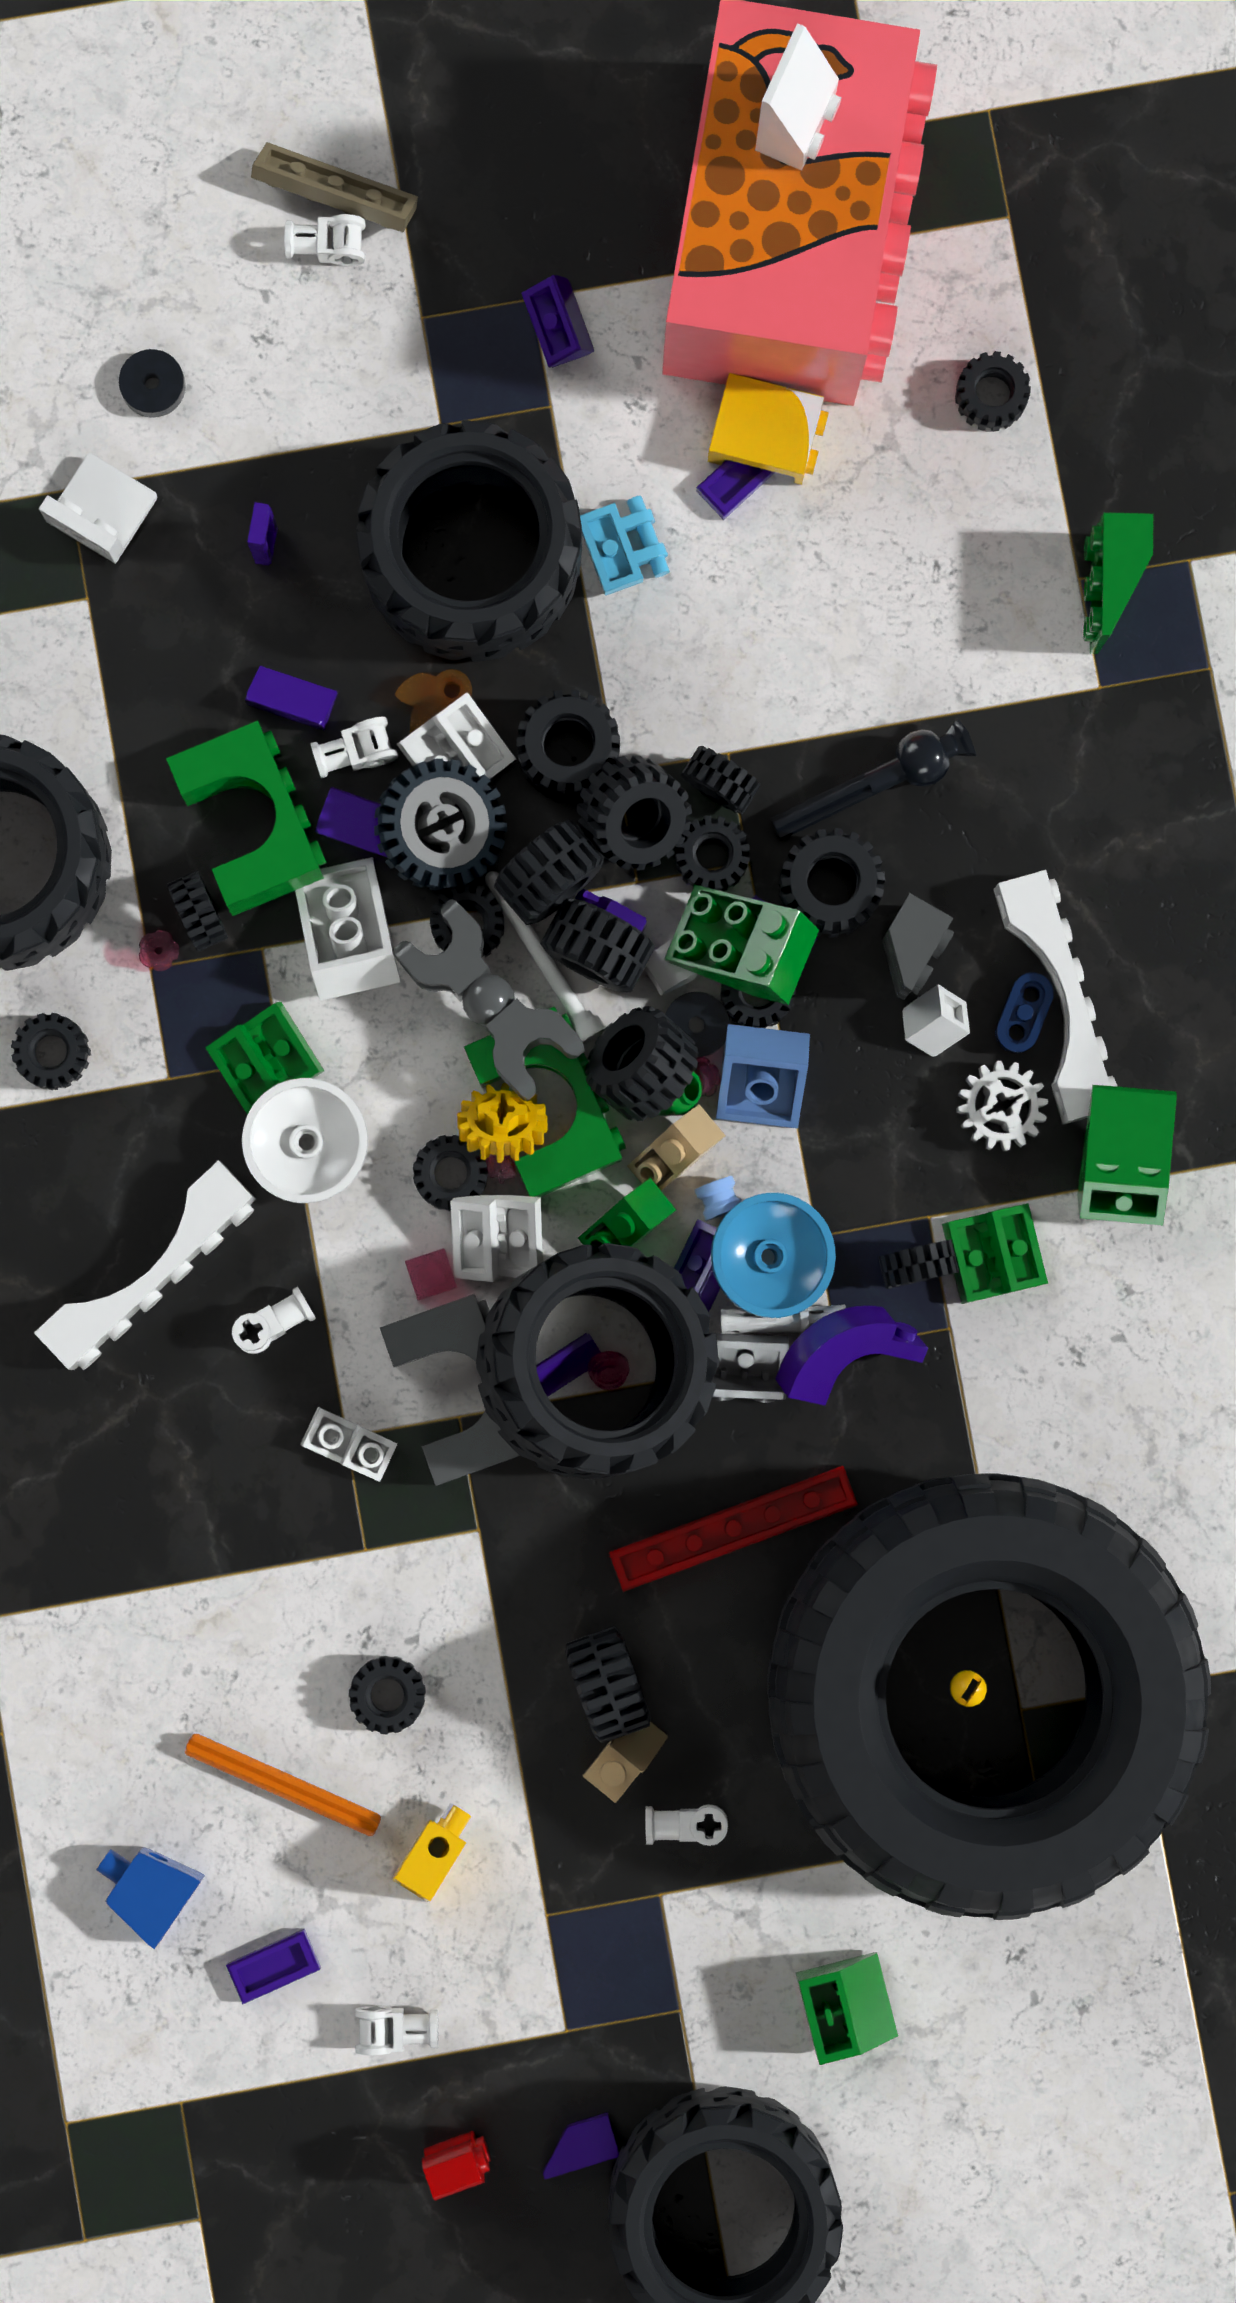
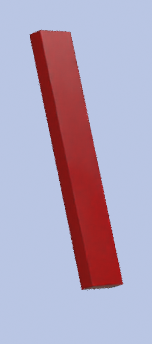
M842 1465L610 1551L609 1554L622 1590L625 1592L857 1506L858 1504Z

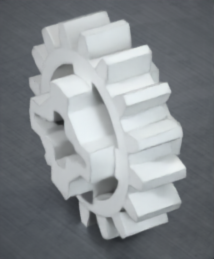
M996 1061L993 1072H990L985 1065L980 1066L978 1070L981 1078L978 1079L975 1076L969 1075L966 1078V1082L971 1089L960 1090L958 1093L959 1097L966 1100V1104L956 1108V1111L960 1114H967L968 1117L960 1126L962 1129L974 1128L975 1132L971 1138L973 1142L981 1137L986 1138V1149L988 1150L992 1149L996 1142H1000L1002 1150L1008 1151L1010 1150L1011 1140H1014L1019 1147L1024 1146L1026 1140L1023 1134L1026 1133L1032 1137L1037 1136L1039 1131L1033 1125L1034 1122H1044L1047 1118L1044 1114L1038 1112V1108L1048 1104V1099L1038 1098L1036 1094L1044 1087L1043 1084L1032 1085L1029 1082L1033 1075L1031 1070L1023 1075L1018 1074L1019 1063L1016 1062L1008 1070H1004L1002 1061ZM998 1079L1010 1080L1021 1088L1013 1090L1004 1087ZM983 1087V1093L986 1098L983 1107L976 1111V1096L980 1088ZM996 1096L1001 1101L1018 1098L1007 1109L1008 1116L1003 1111L993 1112L989 1115L986 1114L998 1102ZM1028 1101L1029 1112L1026 1121L1022 1125L1019 1113L1022 1104ZM991 1122L1001 1125L1006 1133L991 1131L983 1124Z

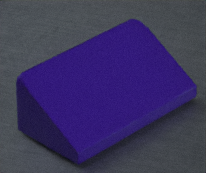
M552 275L521 293L549 368L585 357L594 352V347L574 292L566 277Z
M260 666L248 689L245 701L249 706L325 731L338 692Z
M331 787L318 819L315 832L387 857L385 852L380 853L377 846L381 843L379 835L375 836L374 826L378 825V818H374L375 811L381 804Z
M697 1219L674 1269L682 1275L687 1289L693 1287L709 1313L720 1290L711 1262L712 1242L717 1227Z
M583 1334L536 1365L537 1374L545 1394L548 1397L600 1364L604 1357L591 1335Z

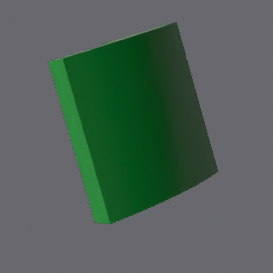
M275 1002L245 1024L237 1025L205 1047L247 1115L258 1098L275 1085L292 1079H313L324 1072L323 1067L282 1002Z
M1029 1203L942 1224L945 1240L951 1239L959 1269L958 1273H954L961 1304L1048 1284Z

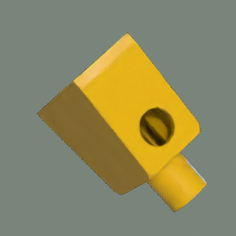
M450 1803L438 1823L429 1820L392 1877V1880L424 1901L430 1902L466 1844L459 1836L471 1816ZM435 1838L442 1840L446 1846L439 1858L433 1857L428 1850Z

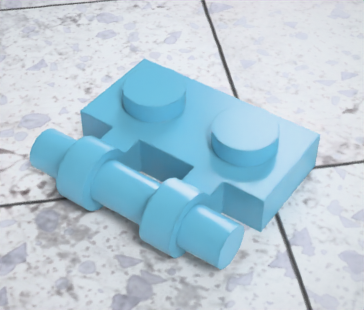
M636 496L627 501L631 514L622 518L615 503L580 515L582 536L605 596L643 583L644 578L639 568L642 565L650 564L655 578L662 577L670 572L665 559L668 553L664 543H659L652 525L655 523L651 509H646L642 496ZM633 530L638 531L644 547L634 552L627 536V532Z

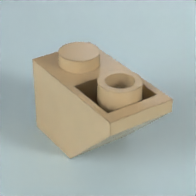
M698 1104L673 1123L627 1167L641 1183L651 1178L662 1191L702 1158L726 1135Z

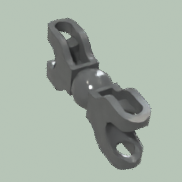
M450 899L441 907L443 920L452 932V942L448 948L437 955H426L415 948L411 942L402 941L393 948L394 955L420 988L434 992H451L460 1002L462 1001L463 1009L468 1018L477 1024L486 1026L488 1033L495 1040L493 1060L496 1072L522 1100L528 1101L537 1091L534 1079L529 1075L524 1066L525 1057L529 1051L540 1044L552 1045L567 1058L574 1059L585 1051L582 1040L558 1012L544 1008H527L518 998L515 999L514 991L508 981L501 976L491 974L489 966L482 959L484 940L479 924L459 903Z

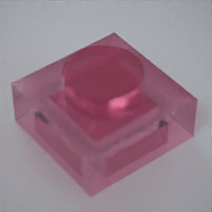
M445 1248L405 1261L418 1301L458 1288Z

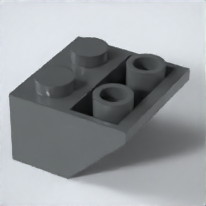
M909 893L882 939L896 995L902 1000H905L910 992L917 995L923 988L934 969L927 965L931 956L938 960L954 934L953 931L948 929L953 917Z

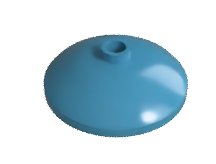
M763 1193L741 1201L723 1217L713 1237L711 1262L718 1285L732 1303L756 1316L781 1318L804 1311L813 1305L825 1292L835 1268V1244L827 1223L811 1205L792 1195ZM765 1249L772 1251L774 1254V1261L771 1265H767L762 1261L761 1255Z

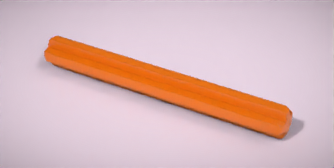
M193 1734L186 1745L185 1754L367 1836H373L380 1824L381 1816L378 1813L200 1734Z

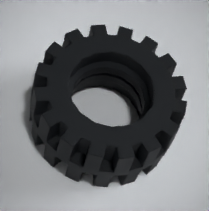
M994 351L993 355L988 356V353L985 352L980 354L978 359H971L967 366L964 367L956 386L955 401L956 404H959L958 411L960 415H965L967 417L966 422L971 426L975 423L979 425V430L985 431L986 428H991V432L999 431L1000 427L1003 426L1005 429L1010 427L1015 420L1017 421L1021 417L1031 393V386H1029L1030 377L1028 373L1025 374L1023 372L1024 366L1021 362L1017 364L1013 362V356L1008 354L1005 358L998 351ZM986 377H996L1004 381L1010 391L1008 401L1001 406H989L983 403L976 394L978 382Z

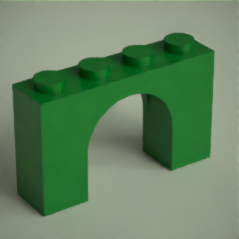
M258 721L166 758L180 794L187 806L233 788L257 790L270 798L275 804L276 821L268 840L257 850L212 869L223 899L232 916L324 879L319 866L325 864L326 860L318 841L309 843L304 829L311 827L302 803L294 806L290 798L289 792L296 790L287 767L278 769L273 757L280 754L278 745L272 731L263 733Z
M555 1006L549 1009L557 1012ZM566 1013L562 1014L561 1016L573 1029V1026L569 1020L568 1015ZM491 1035L464 1046L481 1088L502 1080L496 1072L494 1065L493 1049L495 1040ZM540 1044L532 1048L525 1057L524 1066L526 1069H546L561 1076L571 1087L577 1103L574 1122L562 1138L534 1151L532 1155L527 1154L520 1157L519 1161H514L529 1196L542 1197L622 1161L620 1151L626 1149L625 1143L617 1126L610 1129L603 1115L610 1111L606 1101L592 1091L591 1087L587 1084L586 1076L588 1075L585 1073V1068L588 1060L584 1052L577 1058L570 1059L552 1045Z

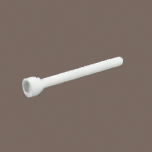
M495 871L488 872L485 876L486 885L496 897L497 902L500 903L503 912L569 1014L575 1033L582 1040L583 1045L591 1042L605 1032L606 1027L598 1015H593L590 1010L586 1011L553 958L541 946V939L532 925H526L494 888V883L499 873Z

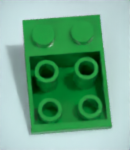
M1104 512L1097 525L1092 526L1091 535L1085 538L1084 559L1085 561H1091L1090 577L1086 576L1084 581V601H1090V616L1084 618L1083 640L1090 642V654H1098L1111 636L1153 556V514Z
M695 885L664 960L752 996L789 1005L819 929L800 910Z
M1092 1084L1077 1193L1080 1219L1163 1226L1170 1180L1177 1100L1176 1091Z

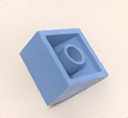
M728 1024L716 1119L798 1128L808 1069L810 1034Z

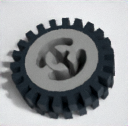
M443 758L421 762L394 778L388 784L389 788L382 793L379 799L381 805L376 808L374 818H378V825L374 826L375 836L379 835L381 841L377 845L380 853H386L388 860L385 862L390 869L395 867L399 871L397 875L403 880H412V885L420 888L424 886L430 887L429 890L445 888L448 890L449 888L459 887L472 882L486 873V869L489 866L494 865L498 859L496 856L497 852L503 849L505 840L501 838L502 834L507 832V823H502V815L506 814L504 805L499 806L496 799L501 795L497 788L491 790L487 785L491 780L485 774L479 777L475 773L477 768L470 764L464 767L460 765L461 761L454 759L443 761ZM440 797H445L455 802L461 809L466 821V834L461 843L458 839L464 825V821L461 819L444 827L442 830L423 837V840L428 844L440 846L442 852L439 853L427 848L419 839L415 829V814L420 806L423 814L418 821V830H421L436 823L438 820L459 812L456 807L441 803Z

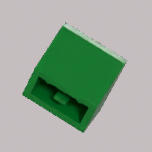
M877 1952L795 1972L819 2065L861 2055L898 2037Z

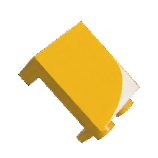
M729 373L707 462L721 465L726 459L792 476L795 478L794 483L802 485L805 473L813 475L819 451L811 449L814 436H823L829 412L821 410L824 397Z

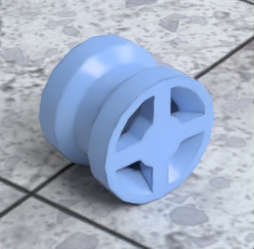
M733 1175L694 1189L696 1197L701 1199L705 1206L703 1212L705 1221L727 1214L735 1205L742 1201L734 1193L735 1181Z

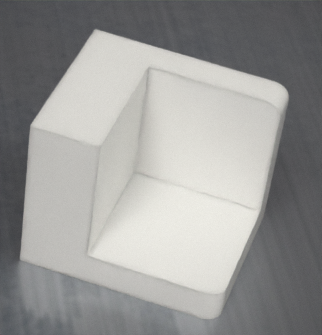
M939 984L904 1007L902 1011L905 1040L930 1056H937L970 1034L966 1002Z

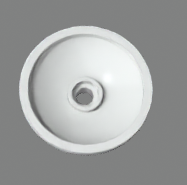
M312 1078L288 1080L266 1091L258 1098L249 1111L242 1133L244 1158L256 1181L271 1194L295 1203L324 1201L346 1189L360 1172L368 1147L366 1124L354 1101L338 1087ZM304 1135H311L315 1139L314 1147L310 1150H303L300 1147V1139Z

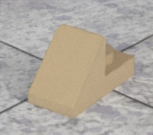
M650 1722V1727L611 1740L585 1771L583 1777L616 1803L640 1772L643 1774L668 1738V1735Z

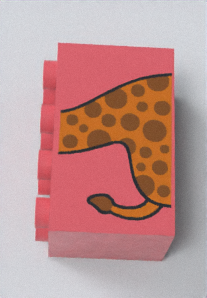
M720 0L666 319L663 375L726 385L729 373L823 396V401L850 406H854L861 380L882 383L886 358L890 355L898 306L876 303V301L894 304L899 279L903 275L911 225L907 224L912 199L916 195L924 151V145L921 144L926 116L929 115L937 72V64L916 61L920 37L919 29L744 0ZM797 23L807 28L839 78L836 95L842 97L833 121L830 122L825 119L819 133L825 136L815 160L808 157L802 171L755 151L762 100Z

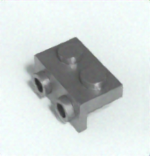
M715 1333L719 1366L712 1380V1383H716L713 1399L729 1401L734 1398H753L755 1401L762 1403L786 1399V1394L775 1378L788 1351V1337Z

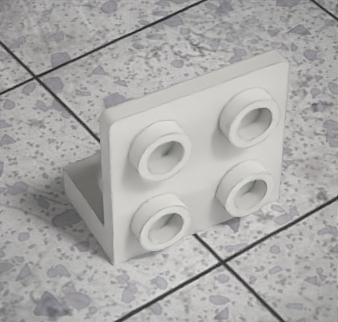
M89 453L58 501L47 495L39 510L47 523L116 564L158 497L153 490L94 454Z

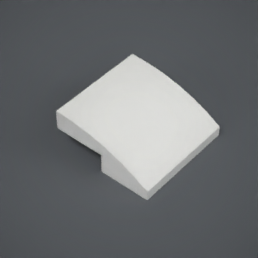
M468 693L459 697L397 743V746L412 766L424 761L429 762L433 759L443 758V761L454 759L461 761L460 765L464 767L470 764L477 768L475 773L479 777L485 774L489 779L516 760ZM440 797V801L443 804H450L452 806L456 804L448 798Z
M480 1195L457 1197L450 1201L454 1278L493 1282L498 1276L517 1278L543 1262L540 1197Z

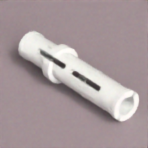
M846 1305L810 1306L802 1312L781 1318L760 1317L744 1310L721 1309L722 1334H772L784 1332H800L802 1334L809 1326L822 1317L845 1309Z

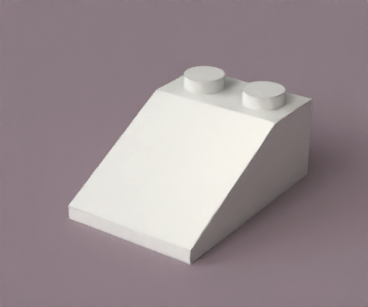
M798 23L763 97L755 151L802 171L808 157L815 160L825 136L819 133L825 119L830 122L833 121L842 97L836 95L839 78L807 28Z
M372 857L322 868L320 870L324 879L295 890L310 969L320 1001L400 983L396 958L393 952L392 940Z

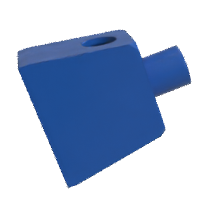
M143 1847L137 1853L132 1862H129L110 1849L96 1869L116 1884L105 1900L107 1905L153 1949L163 1939L205 1877L201 1872L146 1847Z

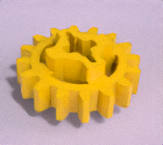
M506 1083L502 1084L501 1090H494L490 1084L486 1085L485 1094L482 1095L474 1090L471 1092V1101L463 1100L461 1102V1112L457 1113L460 1142H467V1151L470 1153L480 1149L481 1159L483 1160L492 1154L496 1155L497 1163H502L506 1155H510L514 1161H519V1152L524 1151L532 1155L534 1154V1144L543 1145L544 1133H547L548 1130L545 1104H537V1094L528 1101L522 1100L514 1091L509 1090V1086Z

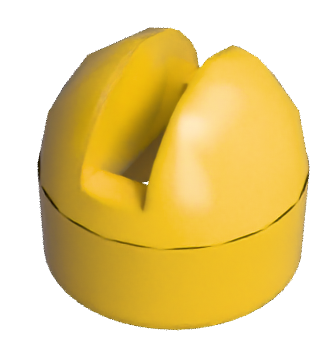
M964 1670L953 1677L950 1683V1692L953 1699L960 1705L974 1707L984 1700L987 1686L981 1675L971 1670ZM972 1679H975L979 1683L966 1701L961 1696L967 1690Z

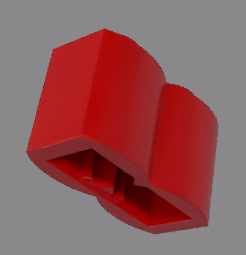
M472 2130L424 2148L422 2168L435 2201L485 2182L484 2173L490 2171L488 2162L491 2161V2156L483 2136L476 2138Z

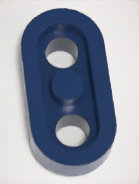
M1038 973L1024 974L1015 981L1010 990L995 1030L999 1046L1009 1053L1018 1054L1027 1051L1035 1044L1053 999V987L1050 981L1043 975ZM1032 988L1037 992L1038 998L1036 1002L1025 1000L1023 995L1025 989ZM1017 1026L1021 1028L1023 1032L1021 1040H1013L1009 1036L1010 1027Z

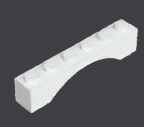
M1043 870L1000 882L993 890L1005 929L1022 940L1037 955L1051 976L1060 998L1064 1019V1045L1059 1068L1051 1086L1062 1124L1064 1125L1088 1118L1092 1084L1116 1087L1117 1084L1113 1076L1107 1077L1103 1061L1108 1059L1106 1046L1101 1036L1095 1037L1091 1021L1096 1020L1094 1006L1090 997L1084 998L1079 983L1084 981L1083 969L1078 957L1072 958L1068 943L1072 942L1070 925L1066 918L1060 919L1056 903L1061 902L1058 885L1055 879L1049 880L1047 871Z
M218 1160L188 1188L185 1210L178 1231L166 1252L146 1274L130 1286L110 1296L89 1302L64 1304L34 1334L68 1370H75L78 1366L85 1370L102 1354L98 1348L109 1337L116 1341L132 1326L129 1319L140 1308L145 1313L163 1297L159 1290L170 1280L175 1284L178 1283L193 1269V1266L189 1263L201 1251L208 1255L223 1241L224 1238L220 1235L223 1230L231 1223L237 1227L253 1213L254 1209L250 1205L257 1199Z

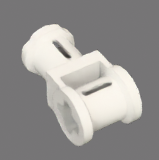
M350 214L318 217V225H294L292 220H286L284 232L286 258H293L294 254L318 255L319 263H333L339 266L361 265L365 261V254L361 251V231L365 229L366 221L360 216Z
M386 717L367 719L355 724L351 728L342 730L343 738L320 745L317 742L310 743L321 778L327 777L330 771L352 765L353 771L363 768L382 766L398 758L397 750L391 748L385 729L388 725ZM372 736L376 738L378 749L374 748Z
M297 1286L292 1289V1295L275 1305H268L254 1314L248 1313L240 1316L232 1327V1336L234 1342L243 1351L249 1354H258L265 1351L272 1341L286 1334L285 1331L306 1319L311 1322L316 1317ZM249 1324H252L255 1328H263L258 1333L260 1340L255 1344L249 1339L244 1341L242 1339L247 1334L245 1327Z
M707 1804L698 1809H680L676 1811H654L652 1806H646V1845H653L655 1840H680V1842L698 1841L702 1845L711 1846L721 1842L727 1834V1815L723 1809L716 1805ZM705 1814H713L714 1821L721 1822L722 1825L715 1828L712 1836H707L705 1829L698 1828L697 1822L704 1821Z
M374 2005L355 2009V2017L359 2018V2044L355 2046L356 2054L384 2055L392 2052H403L405 2045L429 2044L431 2048H438V2010H430L429 2014L404 2015V2008H392L389 2006ZM373 2022L375 2023V2038L373 2037Z

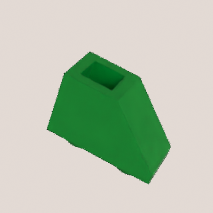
M649 1178L623 1197L582 1233L578 1239L583 1245L600 1246L604 1243L633 1247L674 1213L676 1209L654 1181Z

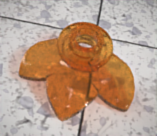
M453 669L445 670L437 676L418 673L404 681L397 689L395 695L400 701L414 707L410 719V733L465 693H468L471 697L472 685L464 673ZM449 684H455L459 687L460 692L458 696L449 698L444 694L445 687Z

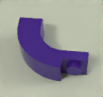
M849 1307L828 1314L809 1326L787 1351L775 1380L788 1398L825 1406L838 1375L854 1360L870 1354H884L923 1363L928 1347L917 1335L918 1331L914 1327L902 1322H895L884 1307Z

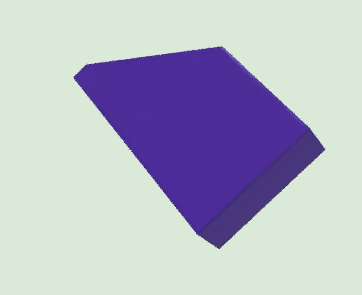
M586 889L579 891L575 899L588 902L612 913L641 932H644L647 926L645 917L605 896L598 897Z
M608 2112L566 2126L559 2139V2143L543 2170L545 2180L619 2156L620 2152Z

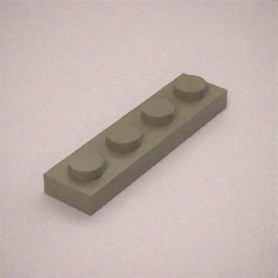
M266 142L252 165L251 178L264 182L271 187L281 188L303 196L310 201H317L339 209L346 214L360 216L385 228L394 229L402 233L416 211L418 196Z

